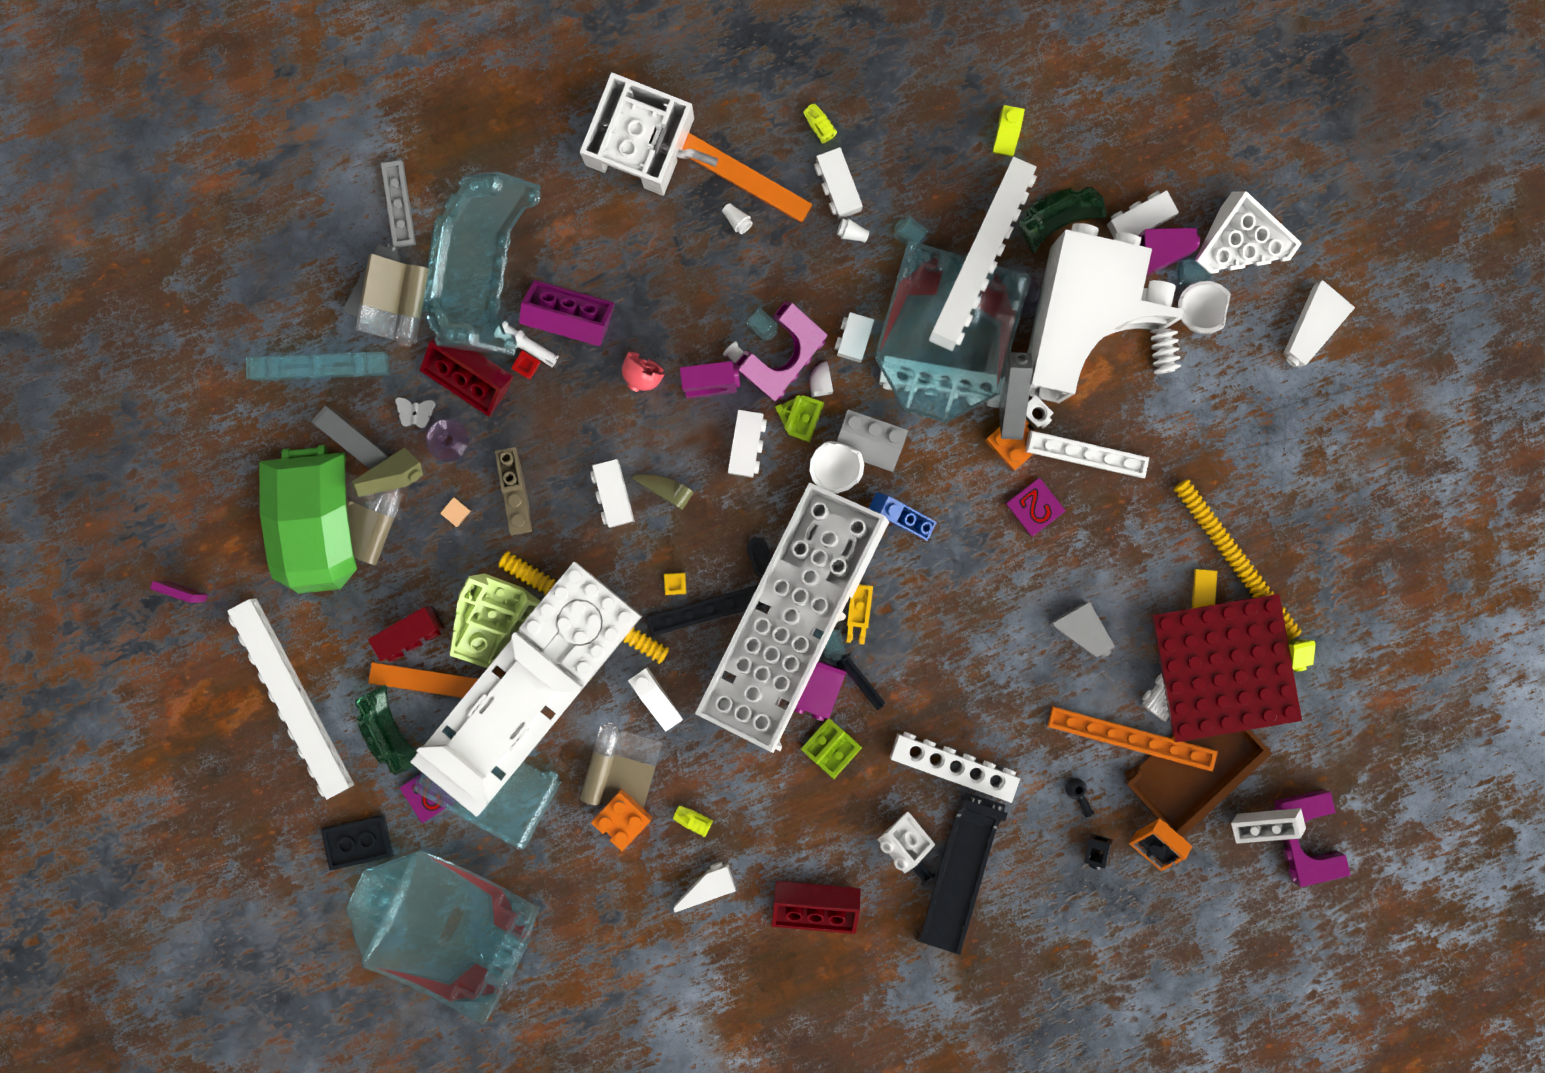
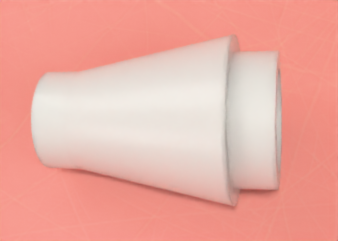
M731 203L723 208L722 213L726 216L735 232L743 234L752 226L751 217L734 207Z
M842 219L837 235L841 236V239L865 243L870 231L850 219Z

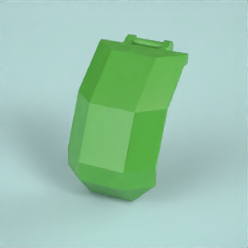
M326 445L298 450L282 449L281 459L259 462L260 519L268 568L273 580L298 594L341 589L357 570L346 508L345 452L328 454Z

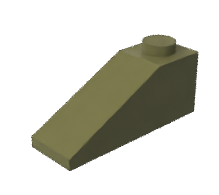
M403 448L353 480L352 484L355 494L361 497L406 487L423 476L420 462L406 448Z

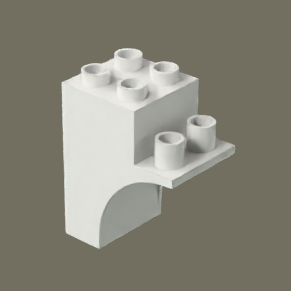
M1075 223L1072 225V230H1065L1050 247L1027 353L1032 354L1033 364L1029 397L1036 395L1039 399L1060 403L1074 395L1084 362L1091 350L1103 337L1115 332L1131 329H1166L1182 319L1184 310L1171 307L1176 287L1174 284L1153 280L1149 282L1148 288H1144L1152 248L1140 246L1141 237L1130 233H1116L1114 240L1098 237L1099 229L1093 225Z

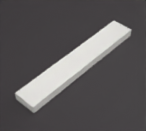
M1035 431L1028 432L1025 452L1138 478L1146 477L1149 457Z

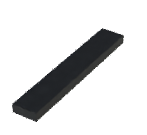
M758 585L646 616L651 637L744 611L747 609ZM759 601L757 607L765 604Z

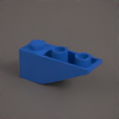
M876 492L869 507L870 510L886 516L890 523L928 541L937 523L894 498Z

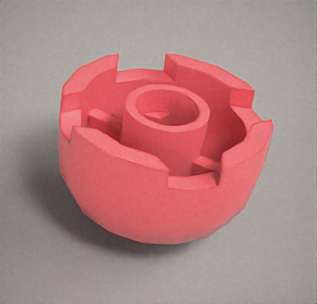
M628 352L622 365V375L628 383L627 386L636 392L639 390H652L657 387L665 373H662L664 369L650 358L646 361L638 358L640 356L639 353Z

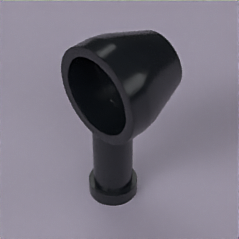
M1079 778L1070 779L1065 786L1067 795L1072 799L1078 800L1085 818L1092 816L1095 812L1091 809L1085 797L1087 793L1086 783ZM1080 786L1081 792L1076 794L1075 788Z

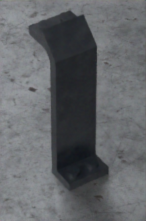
M965 792L953 820L921 933L917 932L916 941L961 955L997 827L1000 822H1005L1008 813L1004 812L1006 805Z

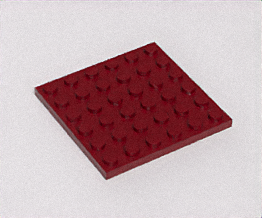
M1280 594L1151 615L1174 742L1302 721Z

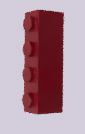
M444 329L429 342L419 370L488 417L491 416L508 391L514 377Z
M776 881L771 927L856 934L860 914L861 888Z

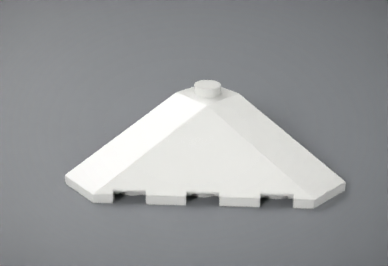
M1247 191L1231 192L1221 206L1195 261L1211 274L1218 273L1219 269L1228 268V270L1245 268V265L1254 264V266L1271 264V261L1278 259L1282 262L1289 261L1302 243Z

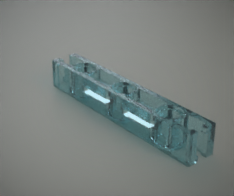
M385 352L246 357V379H251V381L390 376L389 354H385Z

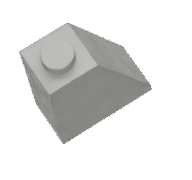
M1084 602L1049 622L1054 629L1091 656L1103 658L1111 653L1110 649L1115 647L1090 602Z

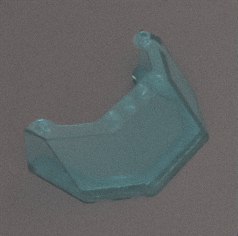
M498 171L464 176L459 182L461 187L456 194L452 193L446 202V211L442 216L438 215L434 221L427 264L429 274L423 310L428 312L427 321L430 330L435 331L436 337L434 341L436 345L502 356H514L517 349L516 337L505 333L498 316V310L501 306V290L504 286V271L507 266V252L511 242L510 233L524 210L532 208L539 203L541 186Z

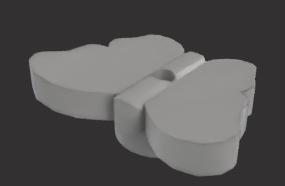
M400 397L395 400L397 410L400 413L401 424L405 427L413 424L419 428H425L430 420L429 416L432 415L436 405L432 400H426L420 404H412L409 400Z

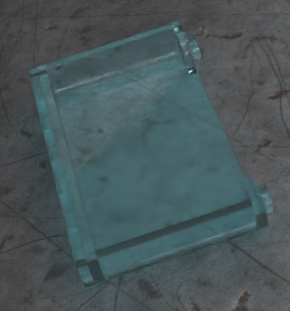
M449 726L443 732L451 739L456 735V732ZM522 762L477 817L423 772L420 773L412 789L519 849H525L563 780L559 779L560 775L552 770L541 772ZM497 766L491 771L500 780L506 775Z

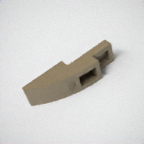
M513 447L495 451L510 534L513 536L532 532L530 507L517 448Z

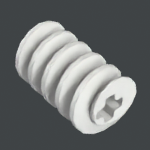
M1171 329L1150 331L1153 334H1157L1151 337V341L1156 342V344L1152 345V350L1158 351L1152 357L1159 359L1153 363V366L1159 367V369L1154 371V374L1174 372L1175 369L1181 367L1180 364L1174 363V361L1180 359V356L1174 355V352L1178 351L1179 348L1173 346L1174 343L1179 342V339L1172 338L1178 331Z

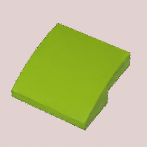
M830 718L824 722L801 748L810 759L833 779L838 776L862 749L853 738Z

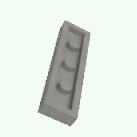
M399 160L381 163L393 246L399 248L416 245L404 162Z

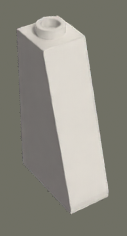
M1323 280L1313 286L1283 353L1287 358L1286 361L1293 367L1300 368L1306 366L1355 308Z

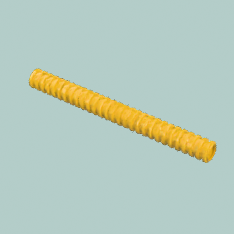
M1186 479L1175 486L1174 492H1178L1177 496L1182 498V503H1186L1185 507L1190 508L1189 512L1194 514V519H1198L1197 523L1202 524L1201 528L1206 530V535H1210L1209 539L1213 540V544L1218 546L1217 550L1222 551L1221 555L1225 556V560L1230 562L1229 566L1234 567L1233 571H1237V576L1241 577L1242 583L1245 582V587L1249 588V593H1253V598L1273 595L1274 592L1269 590L1270 587L1268 585H1265V580H1261L1262 576L1257 574V569H1253L1254 565L1249 564L1250 560L1245 558V553H1241L1242 549L1237 548L1238 544L1233 542V537H1229L1230 533H1226V528L1221 526L1222 522H1218V517H1214V512L1209 510L1210 506L1205 505V500L1202 501V496L1197 494L1198 490H1194L1195 486L1190 484V479ZM1282 607L1288 641H1291L1299 636L1302 630L1297 628L1298 624L1293 623L1294 619L1289 617V612H1285L1286 608Z
M505 552L498 563L499 568L503 567L504 571H510L511 575L515 574L517 579L520 577L522 582L526 581L527 585H533L532 588H538L539 592L543 591L545 596L556 584V579L553 578L551 580L549 575L545 576V573H540L539 569H533L532 565L528 566L526 561L523 563L521 558L517 559L516 555H510L511 552ZM633 627L623 639V643H629V646H634L635 650H641L640 653H646L647 657L651 656V660L654 661L656 659L658 664L662 663L669 652V648H664L662 643L659 645L657 640H651L652 637H646L645 633L641 634L640 630L636 631L634 630L635 627Z

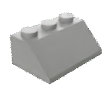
M847 410L837 442L860 451L864 463L893 472L908 430Z

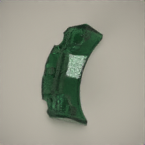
M1085 187L1079 191L1068 188L1051 193L1035 202L1026 210L1027 215L1023 220H1020L1019 229L1031 253L1034 254L1041 243L1056 230L1080 220L1106 217L1104 197L1093 187Z
M386 685L356 699L355 706L360 713V716L356 717L359 730L376 760L380 764L385 763L390 773L394 775L413 767L414 765L411 761L418 752L406 741L393 719L388 703Z

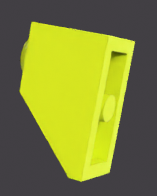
M1007 105L1003 106L1000 112L992 153L1010 157L1014 156L1025 109Z
M1297 639L1288 641L1293 671L1307 670L1306 666L1313 665L1315 640Z

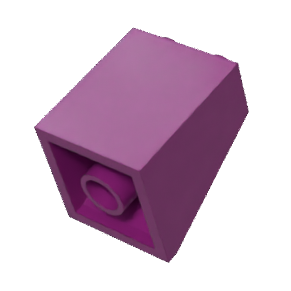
M1197 228L1145 229L1138 235L1141 237L1140 246L1152 248L1146 277L1187 258L1200 245V236L1197 234Z
M818 660L794 712L803 714L804 711L812 713L811 717L821 721L824 718L829 719L846 674L845 669Z

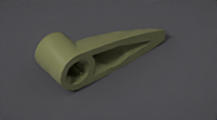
M635 474L632 477L634 481L681 510L684 509L694 493L681 483L662 476Z

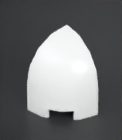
M827 361L819 363L810 375L812 397L833 394Z

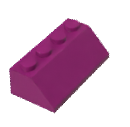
M534 280L521 303L519 323L591 345L601 346L607 333L615 303Z

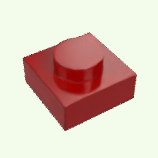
M521 351L511 369L531 380L541 362L526 352Z

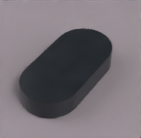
M753 538L747 544V552L755 574L762 578L772 556L765 540Z

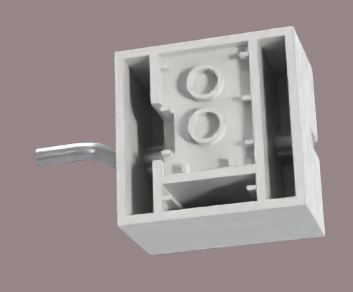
M611 72L580 150L586 166L605 173L609 165L641 178L644 189L664 196L677 164V157L682 159L694 158L714 167L718 163V158L694 149L682 150L694 121L691 103Z

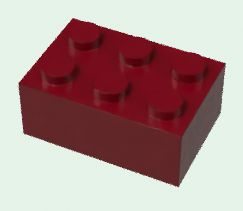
M433 606L423 607L367 640L379 661L387 660L390 663L405 656L404 651H414L423 646L422 641H431L442 635L440 631L445 629V626Z

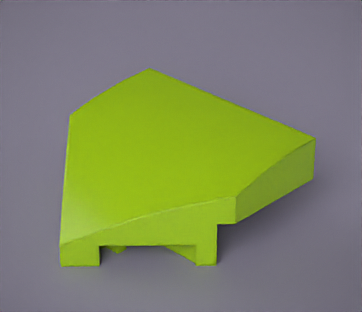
M798 395L796 398L776 406L775 408L788 434L810 443L824 403L804 395Z

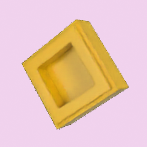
M685 573L664 574L665 595L687 594Z

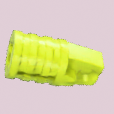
M810 104L803 113L810 127L821 143L828 142L837 134L834 126L816 104Z
M682 806L677 808L673 817L676 822L703 837L706 836L713 822L712 819Z

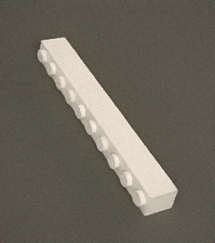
M1013 157L929 339L930 342L953 351L956 344L960 346L965 335L962 329L964 326L969 327L973 318L970 312L972 308L977 309L981 297L978 294L980 290L985 292L990 281L986 277L988 273L993 274L998 263L994 259L996 255L1001 257L1006 246L1002 242L1004 238L1009 239L1014 228L1010 224L1012 221L1017 222L1022 211L1018 207L1020 204H1025L1029 195L1026 192L1027 187L1032 188L1037 178L1036 175H1033L1036 166Z
M249 599L228 610L227 612L230 615L228 617L229 622L234 628L236 627L240 634L238 635L239 641L243 646H246L249 652L248 658L253 665H256L259 671L258 677L263 684H266L269 690L268 696L273 703H276L279 709L278 715L282 721L286 722L289 728L287 730L292 740L296 741L298 753L302 759L306 760L308 772L311 777H315L318 783L317 789L321 796H325L327 800L354 786L346 767L258 600Z

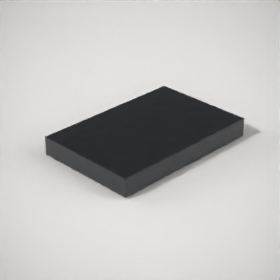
M385 814L321 829L330 871L394 856Z

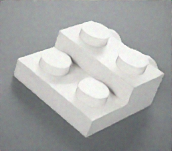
M909 812L903 814L893 826L888 828L877 839L880 842L881 850L889 853L894 860L895 867L904 873L914 868L935 846V843Z

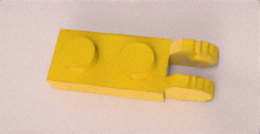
M859 584L853 597L850 598L847 618V643H851L853 639V626L861 627L859 644L865 643L873 586Z

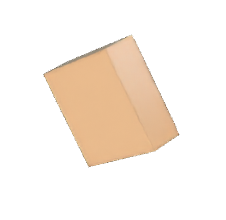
M453 497L440 514L458 527L471 510Z

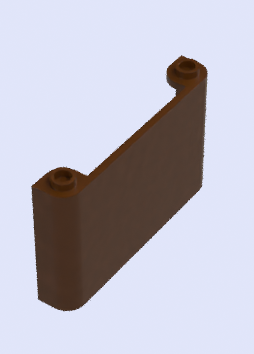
M1251 730L1182 741L1218 751L1213 772L1150 755L1136 769L1132 768L1124 775L1126 778L1124 783L1157 819L1160 818L1176 833L1184 837L1272 755V752Z

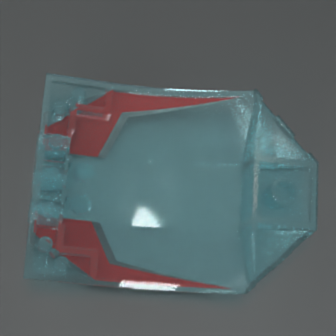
M908 240L878 343L875 360L905 412L948 423L1000 394L1009 352L1011 351L1031 276L996 266L993 274L988 273L986 279L990 281L985 292L980 290L978 294L981 300L977 309L972 308L970 312L973 315L969 327L964 326L962 332L965 333L960 346L956 344L953 351L930 342L929 339L967 257Z
M420 850L364 870L348 903L346 912L352 922L354 929L352 933L356 946L359 947L362 956L361 963L363 969L372 970L408 985L484 1025L515 973L529 943L540 906L477 873Z

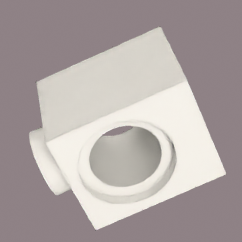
M1035 395L1028 401L1026 420L1035 430L1039 427L1044 429L1052 421L1050 416L1053 412ZM1033 409L1041 411V419L1038 420L1033 417Z

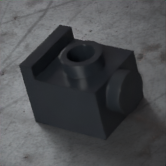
M1092 834L1089 838L1084 863L1089 864V867L1093 869H1105L1108 864L1113 839ZM1095 850H1101L1103 854L1099 855Z

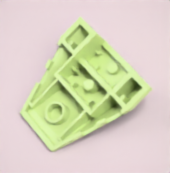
M488 574L469 576L458 596L449 652L450 656L488 668L511 641L512 634L520 630V626L541 601L523 587Z

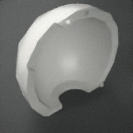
M1199 281L1190 285L1182 292L1178 301V308L1184 310L1181 319L1182 323L1191 331L1199 334H1212L1223 329L1231 296L1230 292L1221 284L1212 281Z
M827 441L815 450L810 462V473L814 483L818 487L837 494L849 490L857 484L864 471V461L860 451L834 441Z

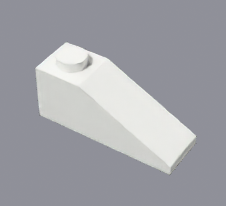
M648 667L628 680L665 732L683 720Z
M722 862L711 865V869L707 870L675 903L674 911L678 912L735 892L736 886L728 863L722 864Z

